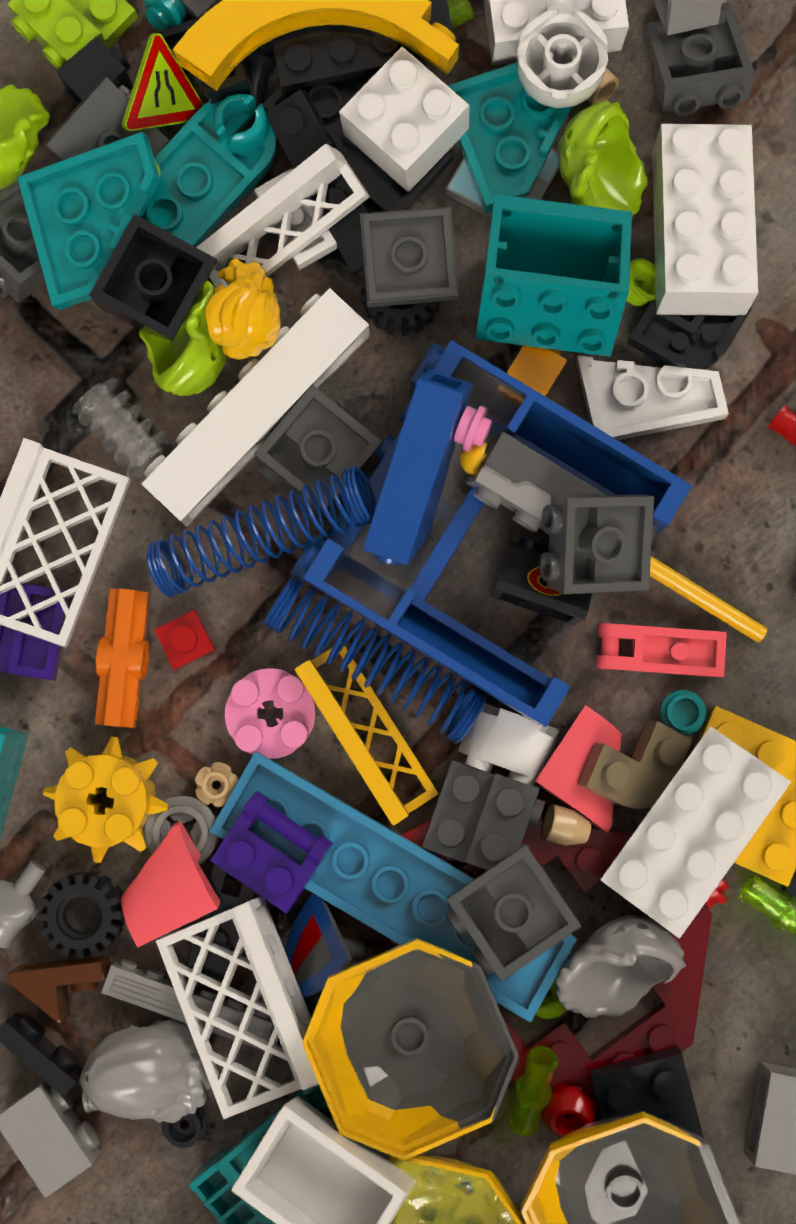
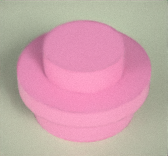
M467 406L455 432L453 441L462 444L463 450L469 453L474 444L480 447L483 446L492 424V420L485 418L487 408L479 406L478 410Z

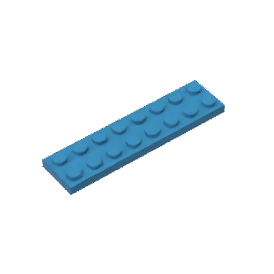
M256 751L254 752L210 830L211 833L224 840L241 815L250 797L258 790L269 798L268 804L316 837L319 838L323 835L334 843L305 889L399 945L418 938L478 963L472 951L478 948L477 944L468 931L460 935L445 913L446 910L451 908L447 898L475 879L474 877L274 760ZM259 819L256 820L251 828L253 831L301 864L304 862L308 853ZM572 934L568 935L503 981L500 980L496 972L489 976L484 972L496 1002L531 1023L574 946L577 937Z

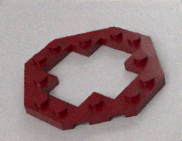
M540 819L537 828L528 825L522 843L530 846V851L541 867L557 856L585 893L601 881V878L633 834L611 830L606 834L599 828L591 827L590 836L586 843L565 846L542 839L544 819ZM463 864L459 867L460 870L474 878L485 872V870L468 864ZM706 904L700 909L680 939L668 931L679 942L681 949L684 951L683 960L686 966L678 972L672 981L662 984L664 982L662 981L652 987L662 1003L591 1056L587 1054L563 1019L528 1045H525L501 1012L519 1054L510 1081L552 1088L559 1084L575 1087L582 1086L590 1094H594L588 1072L590 1070L678 1046L680 1051L683 1052L694 1042L712 913Z

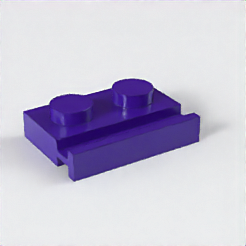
M22 584L32 606L56 595L53 588ZM16 587L0 594V615L10 617L26 609ZM71 597L65 599L68 607L70 604ZM60 602L35 613L43 630L57 635L60 634L66 619ZM30 616L19 620L20 622L34 626ZM0 625V673L56 681L62 646Z

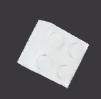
M403 46L339 111L344 136L407 192L469 130V104Z

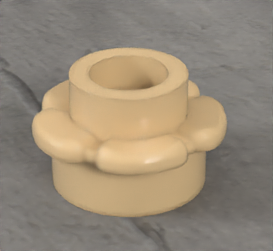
M215 762L211 767L205 766L198 771L195 777V783L198 787L195 791L196 795L205 805L211 803L218 808L224 807L239 778L231 772L229 765ZM216 780L221 783L219 789H214L212 786Z

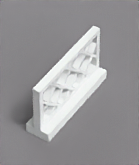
M23 438L0 497V594L16 587L26 609L10 617L0 615V625L65 648L68 647L131 481L129 477L46 449L40 443ZM51 462L69 468L75 483L51 493L45 481ZM76 471L90 476L80 480ZM99 480L117 485L111 501L93 508L84 487ZM42 488L46 496L37 499ZM79 490L89 511L64 522L55 500ZM50 504L59 524L35 535L29 523L31 513L35 509ZM106 512L101 525L97 515ZM92 518L99 532L95 543L77 550L68 529ZM26 529L29 538L21 541ZM63 532L72 553L48 564L38 542ZM33 545L43 567L18 577L12 564L15 554ZM90 553L85 567L81 557ZM76 560L82 572L79 585L61 593L52 570ZM9 572L13 580L4 584ZM46 574L56 595L32 606L22 584ZM74 595L73 601L69 608L65 599ZM57 602H60L66 615L59 635L43 630L35 614ZM30 616L34 626L20 622L19 620Z
M263 897L243 903L156 940L223 1119L297 1090H305L319 1084L302 1045L311 1016ZM233 919L240 937L234 952L213 943L219 924ZM208 929L205 939L196 935ZM185 939L201 947L193 969L179 963L172 944ZM243 950H245L247 958L242 956ZM209 951L230 960L222 983L201 973ZM238 964L252 970L257 983L252 996L230 987ZM185 976L189 977L188 983L186 982ZM197 981L219 991L210 1013L196 1007L192 994ZM261 994L263 996L264 1002L259 1001ZM226 995L248 1005L240 1027L218 1017ZM255 1009L269 1015L272 1019L274 1030L269 1041L247 1031ZM201 1020L207 1022L205 1028ZM214 1026L236 1036L228 1058L212 1050L209 1038ZM278 1038L280 1040L282 1047L276 1045ZM243 1040L265 1050L257 1072L235 1062ZM272 1054L288 1061L294 1080L280 1084L264 1076ZM219 1065L224 1067L222 1073L220 1071ZM231 1071L253 1081L247 1098L235 1103L232 1102L226 1086ZM260 1085L268 1088V1090L257 1094Z

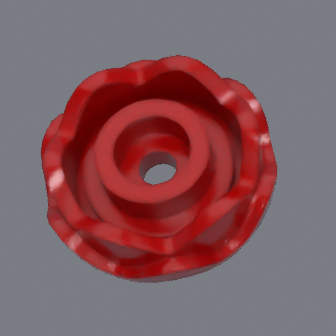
M559 1084L551 1092L546 1093L542 1099L540 1117L547 1129L561 1138L597 1120L598 1105L596 1099L591 1098L590 1093L582 1086L575 1087Z

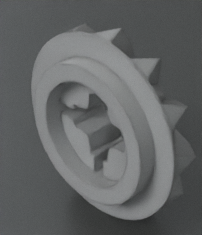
M174 796L164 800V802L169 804L168 811L151 814L146 822L145 840L151 854L155 852L168 834L173 824L169 817L174 821L181 820L182 824L188 821L191 822L195 818L197 822L193 825L194 828L191 829L190 836L193 838L192 841L201 854L198 864H201L210 856L217 844L218 836L210 832L216 821L210 807L195 797Z

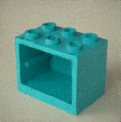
M495 194L484 260L475 339L611 357L629 292L632 212Z

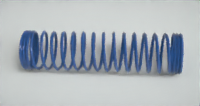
M357 466L349 467L348 470L344 469L342 485L336 476L330 475L329 484L333 498L346 520V528L341 529L337 525L335 508L330 493L323 481L317 479L315 488L318 500L328 521L333 526L332 533L327 534L324 531L323 519L317 499L311 488L303 485V501L313 524L319 531L318 539L310 536V525L305 507L299 495L290 489L288 494L290 508L282 496L276 495L274 500L275 509L269 501L263 500L261 504L262 515L257 507L250 505L248 508V518L242 511H236L234 515L235 523L229 516L223 515L221 526L218 522L210 520L208 531L204 526L197 525L195 535L189 530H184L182 540L172 534L169 543L162 539L151 542L146 553L151 577L164 595L174 597L182 594V592H188L192 586L201 587L204 581L208 583L214 582L217 576L226 578L230 571L240 573L243 566L253 568L257 561L266 563L270 556L279 558L283 551L293 553L296 546L306 548L310 541L320 543L323 535L327 538H333L336 531L347 533L350 525L354 528H360L362 525L367 526V524H371L377 506L372 488L363 471ZM334 482L336 483V485H337V487H338V489H339V492H340V494H341V497H342V500H343V504H344V508H343V506L341 505V502H340V500H339V498H338V495H337V493H336V489H335V486H334ZM320 486L322 487L326 495L327 501L330 506L331 515L324 503L320 491ZM306 490L308 491L315 506L318 521L316 520L309 505ZM292 494L296 498L300 506L304 518L305 528L301 523L299 516L296 512ZM279 500L282 502L289 517L292 534L282 516ZM265 504L268 506L274 517L278 529L279 540L276 537L274 531L272 530V527L268 520ZM349 507L359 524H355L350 519ZM252 509L255 511L261 522L265 534L266 546L263 543L261 537L259 536L256 526L254 524ZM238 514L242 516L248 527L253 543V551L242 533ZM225 519L229 521L235 532L241 558L230 541ZM294 519L306 537L304 544L297 542ZM212 524L217 527L222 536L228 563L217 547ZM281 525L289 539L293 542L291 549L284 547ZM199 529L205 533L210 543L215 568L205 555L199 537ZM269 533L280 548L278 554L271 552ZM186 534L192 538L197 547L202 564V573L191 558L186 543ZM173 539L179 542L184 551L189 567L190 579L185 575L181 560L173 548ZM256 539L262 547V549L266 552V557L264 559H260L257 557L258 549ZM244 547L253 558L251 564L244 562ZM160 551L170 566L173 580L165 568ZM231 552L233 556L237 559V561L240 563V566L237 569L231 567ZM219 560L227 568L225 573L218 572ZM206 565L214 573L212 578H206ZM193 570L201 578L199 583L193 582Z
M295 575L291 576L264 619V625H267L268 628L271 627V630L276 629L277 634L281 633L304 604L288 637L289 641H293L317 611L301 644V648L306 649L332 615L314 651V657H317L345 622L326 660L327 665L334 661L358 629L339 667V672H343L360 648L371 636L352 674V680H356L379 647L384 643L364 684L365 688L369 687L391 655L397 650L394 660L377 691V696L382 694L399 668L410 657L408 665L389 699L390 703L394 702L411 676L424 663L408 698L402 706V711L407 709L423 684L437 670L431 686L414 717L416 719L420 716L438 688L449 678L444 693L429 718L427 726H431L446 701L462 685L457 700L449 716L441 726L439 733L443 734L451 722L446 738L454 741L455 744L463 740L483 709L487 699L486 694H483L477 688H472L464 695L466 689L464 680L459 681L451 688L453 682V673L451 672L444 675L438 681L441 673L440 665L432 667L424 676L428 666L427 657L419 660L411 669L416 656L414 649L407 652L397 664L403 650V642L395 644L384 657L390 643V634L383 636L369 653L378 633L377 626L372 627L356 646L365 627V619H360L342 641L352 620V611H348L327 637L340 610V603L335 604L312 633L327 603V595L317 602L299 626L314 596L315 588L308 590L285 620L303 585V580L299 581V578H295Z

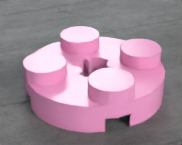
M260 669L249 673L242 680L234 684L225 706V722L230 736L241 750L252 755L256 751L269 759H277L292 754L306 742L315 726L316 705L299 678L281 669ZM269 700H273L275 708H282L284 712L283 719L277 718L276 721L279 724L273 727H268L266 720L259 719L258 717L259 708L265 709L263 703Z

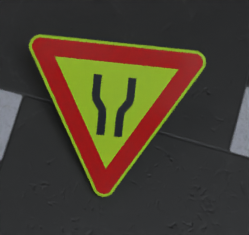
M152 33L149 36L122 120V128L125 131L131 132L185 123L204 105L164 38L159 33Z

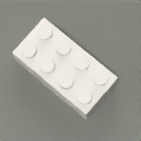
M661 124L652 151L656 314L746 315L758 295L752 125Z
M710 726L601 878V881L680 939L791 781Z

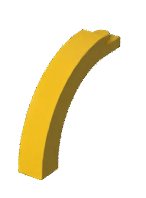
M222 0L207 11L184 34L173 48V52L180 66L217 91L231 71L257 48L276 37L307 27L346 25L378 32L411 49L446 75L449 74L458 60L459 44L455 42L456 37L448 28L437 22H434L433 25L429 24L432 2L429 0Z

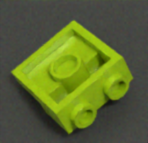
M11 0L7 4L13 15V18L10 20L11 25L26 41L30 42L35 38L44 47L42 50L43 55L56 69H59L96 36L109 48L138 19L136 10L126 0Z

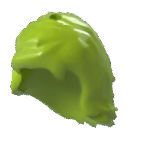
M13 84L0 88V190L18 180L17 177L21 176L30 164L39 144L38 132L47 126L50 118L49 112L46 111L37 94H33L32 90L28 88L17 89Z
M607 100L597 102L576 113L568 122L558 142L559 169L562 179L569 189L573 204L631 211L633 218V215L640 209L642 203L641 195L648 185V181L644 173L645 164L637 156L636 147L629 138V120L618 102L610 103Z
M208 280L173 342L141 330L139 331V337L145 342L147 356L153 365L154 382L165 392H171L179 396L199 394L214 384L226 364V355L222 351L223 346L217 345L210 338L207 329L206 305L215 293L213 290L214 285Z

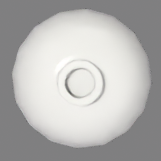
M559 9L548 10L533 18L522 31L516 52L518 77L526 93L540 104L553 108L573 107L589 99L601 84L608 63V40L600 25L585 13L574 10L573 15L567 13L558 14Z

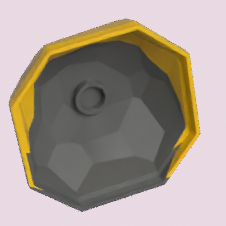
M418 938L328 976L302 1041L304 1050L340 1135L404 1161L494 1122L519 1058L517 1049L481 965Z
M643 1111L592 1122L551 1143L535 1172L521 1204V1212L526 1224H740L708 1140Z

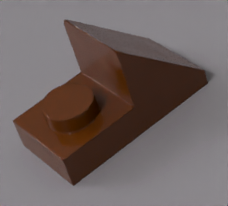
M110 955L19 965L8 973V982L55 1021L62 1023L70 1015L67 985L71 986L72 992L98 988L99 981H103L109 973L111 967Z

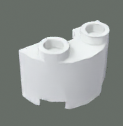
M485 703L475 723L461 741L458 752L467 755L465 764L490 773L494 764L510 770L508 778L534 786L535 780L552 756L560 730L550 726L541 727L522 715Z

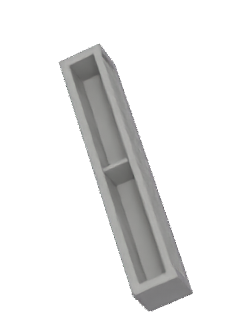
M121 959L120 962L115 961L111 965L101 993L187 1023L171 980L163 978L164 973L155 969H148L147 972L136 968L137 964L126 959ZM202 988L201 991L194 989L192 997L196 1007L210 1013L218 993L207 988ZM230 997L228 1001L224 1000L218 1017L240 1027L247 1007H244V1003ZM255 1009L247 1031L269 1041L274 1027L271 1017ZM201 1020L205 1028L207 1022ZM216 1026L212 1030V1033L235 1040L236 1036ZM245 1040L242 1041L245 1045L265 1051Z

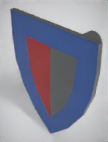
M314 893L310 895L295 919L285 948V953L303 998L313 997L321 993L328 976L344 970L352 958H361L365 952V944L362 940L342 938L326 901Z

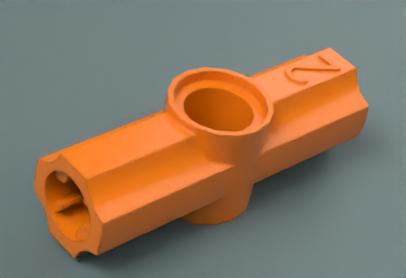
M110 588L105 636L100 638L96 654L97 676H100L95 724L136 728L140 702L141 681L145 680L149 663V642L146 640L151 596L149 592Z

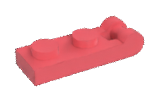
M598 623L597 637L602 639L601 654L596 655L595 669L715 678L724 677L727 632ZM620 639L632 640L631 657L619 656Z

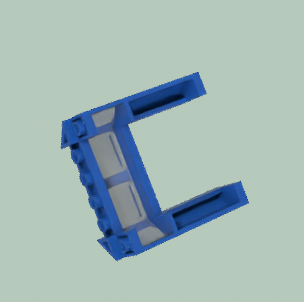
M452 340L446 349L433 342L410 379V390L413 392L418 379L429 369L473 383L467 406L477 410L479 406L487 408L485 418L492 420L485 440L487 444L493 435L505 432L606 495L646 494L654 496L653 524L659 527L655 534L669 525L692 487L691 484ZM411 399L409 400V402L407 403L403 412L400 415L399 420L403 423L405 421ZM401 430L396 438L388 435L382 443L375 457L381 462L373 475L365 473L372 488L376 505ZM456 442L429 537L408 565L402 563L400 565L386 564L379 561L375 554L363 550L371 524H367V526L362 525L360 528H354L350 525L347 533L336 531L332 540L328 538L326 541L322 539L320 543L309 542L290 572L291 574L539 726L546 727L571 686L556 677H547L425 602L485 504L473 496L476 489L466 484L470 474L466 473L460 464L462 444ZM350 510V519L355 524H359ZM340 512L336 518L337 525L341 529H345L346 520ZM331 526L328 534L332 533L333 526ZM314 534L312 538L318 539L319 536Z

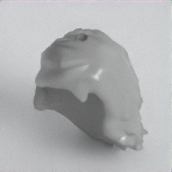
M634 915L622 916L600 927L590 936L587 942L579 947L578 952H573L571 959L566 960L564 968L559 971L556 979V994L561 1005L566 1010L581 1013L587 1018H596L600 1015H606L611 1018L621 1017L625 1012L634 1010L638 1001L647 995L654 985L664 981L662 984H665L675 978L678 972L686 966L683 960L684 951L668 930L655 920Z
M173 1018L167 1020L160 1019L149 1026L141 1028L130 1025L127 1029L105 1036L89 1053L79 1079L84 1094L90 1098L91 1104L98 1110L132 1120L154 1119L158 1123L161 1121L175 1123L182 1116L195 1114L197 1107L200 1108L205 1104L207 1099L206 1090L211 1088L187 1023Z

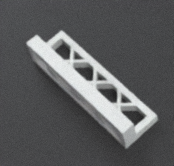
M325 144L196 248L217 259V263L209 276L215 287L223 283L225 287L228 286L224 279L218 277V272L235 258L246 261L245 264L252 261L262 264L260 268H264L266 277H268L370 196L342 153ZM342 174L354 193L339 205L325 203L328 184ZM315 194H317L316 201L309 200ZM301 205L315 207L311 227L304 232L290 230L293 212ZM324 209L331 210L329 213L323 216ZM282 221L281 229L274 228L277 224H279ZM267 232L280 234L277 253L269 260L256 258L259 239ZM289 236L297 237L288 244ZM248 248L247 256L239 255Z

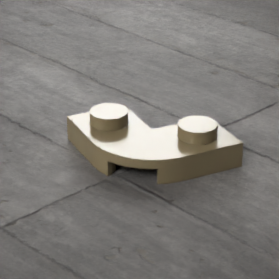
M647 720L632 758L606 744L594 743L577 785L618 806L632 809L649 808L654 806L681 768L692 740L658 721Z

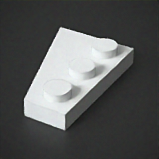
M577 355L576 365L589 422L616 440L726 419L729 414L719 371L664 365L663 368L634 365L632 361L617 360V363L597 361L593 360V357Z

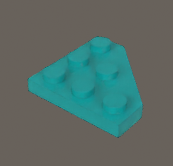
M517 62L448 85L450 89L469 104V130L457 142L485 214L492 212L495 194L528 198L572 107L553 108L542 105L529 96L519 81Z
M143 132L17 177L52 307L62 310L92 299L90 293L134 214L142 217L160 183V177L149 138Z

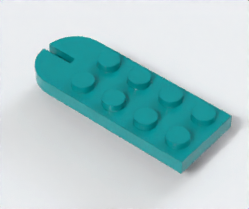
M235 94L214 104H210V102L204 104L155 157L160 167V183L141 218L194 247L204 242L274 164L278 148L277 137L267 120L263 105L260 104L257 107L255 97L249 94ZM256 115L255 122L252 125V127L247 131L240 133V131Z

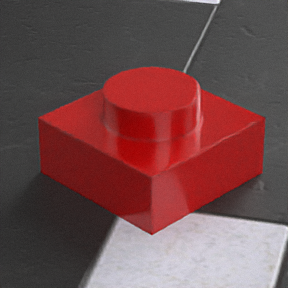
M192 610L154 629L173 670L177 671L216 651L196 610Z

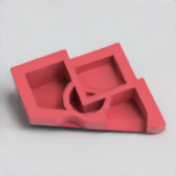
M585 705L534 782L576 810L606 834L612 827L614 803L577 784L594 743L606 744L620 752L622 733L601 715Z
M181 820L172 825L168 834L155 852L151 854L142 870L132 880L120 898L127 927L137 948L217 910L221 902L198 864L201 854Z

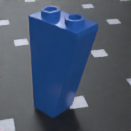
M430 369L418 379L363 547L364 551L375 554L379 561L390 565H400L401 563L408 565L429 537L456 442L453 441L455 432L467 407L473 383Z

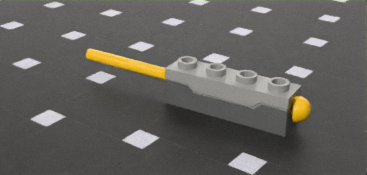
M505 432L493 435L489 443L484 442L482 447L474 444L470 453L464 451L463 448L460 453L461 467L466 473L470 474L466 484L476 489L473 496L496 509L500 504L515 513L512 519L516 523L533 532H537L538 528L543 530L541 522L542 511L546 505H551V494L596 493L606 495ZM654 524L652 526V539L659 528ZM651 556L650 576L755 642L758 643L763 640L767 633L765 626Z

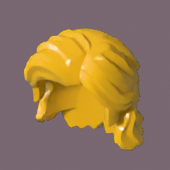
M235 258L229 262L228 267L218 272V277L224 279L229 285L225 287L223 283L213 289L215 293L206 305L205 316L210 338L217 345L223 346L222 351L229 358L240 360L250 356H258L264 349H268L276 343L280 332L281 310L277 303L276 293L273 292L274 285L272 279L266 277L264 268H260V263L252 261L245 264Z

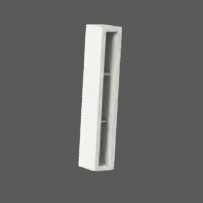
M330 288L321 297L318 294L312 296L300 311L302 317L290 329L285 326L280 329L276 343L271 346L266 355L260 361L254 358L248 362L238 375L240 382L229 393L225 390L220 392L207 407V411L210 413L198 425L195 423L188 425L176 439L178 446L167 457L161 455L156 458L146 469L144 475L147 478L141 484L186 527L254 458V453L310 386L314 385L317 389H320L370 337L369 324Z

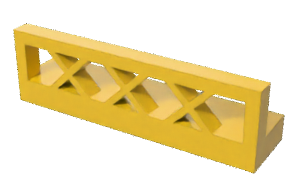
M345 646L339 653L342 659H344L348 651ZM330 648L315 659H309L294 670L394 826L408 817L410 812L439 793L371 686L364 687L366 678L362 672L356 678V681L363 692L350 690L352 674L357 667L354 659L347 666L349 674L345 688L328 685L317 668L326 663L332 650ZM332 691L344 693L341 706ZM349 694L368 698L373 706L370 726L352 723L345 714ZM377 714L387 730L374 728ZM356 729L368 731L366 744H364ZM373 733L391 736L398 747L394 765L376 761L369 752ZM401 752L411 768L399 766ZM380 767L392 769L390 783ZM397 771L416 775L426 791L403 805L393 790Z

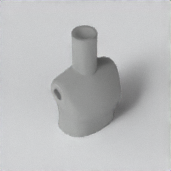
M31 860L15 884L0 880L1 948H10L12 941L19 931L29 924L38 912V907L29 894L46 869L36 861Z

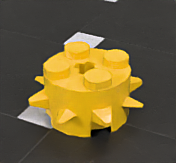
M112 736L103 753L86 757L72 747L66 750L65 754L69 767L60 777L58 785L47 787L43 790V795L54 800L55 814L59 827L53 835L54 838L60 841L71 837L78 843L90 846L93 861L96 863H101L109 847L121 842L127 843L140 852L146 849L147 845L142 828L146 825L149 815L168 811L169 808L168 803L155 797V786L152 780L150 781L149 779L158 765L156 759L152 758L138 763L135 759L122 755L118 737ZM104 788L107 789V796L114 798V805L106 807L105 810L102 809V804L97 799L98 794L104 792Z

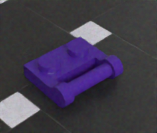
M257 790L244 806L241 815L210 861L284 913H288L334 843L323 835L319 838L278 811L268 804L269 798ZM259 819L308 853L304 862L301 864L253 831L251 828L256 820Z

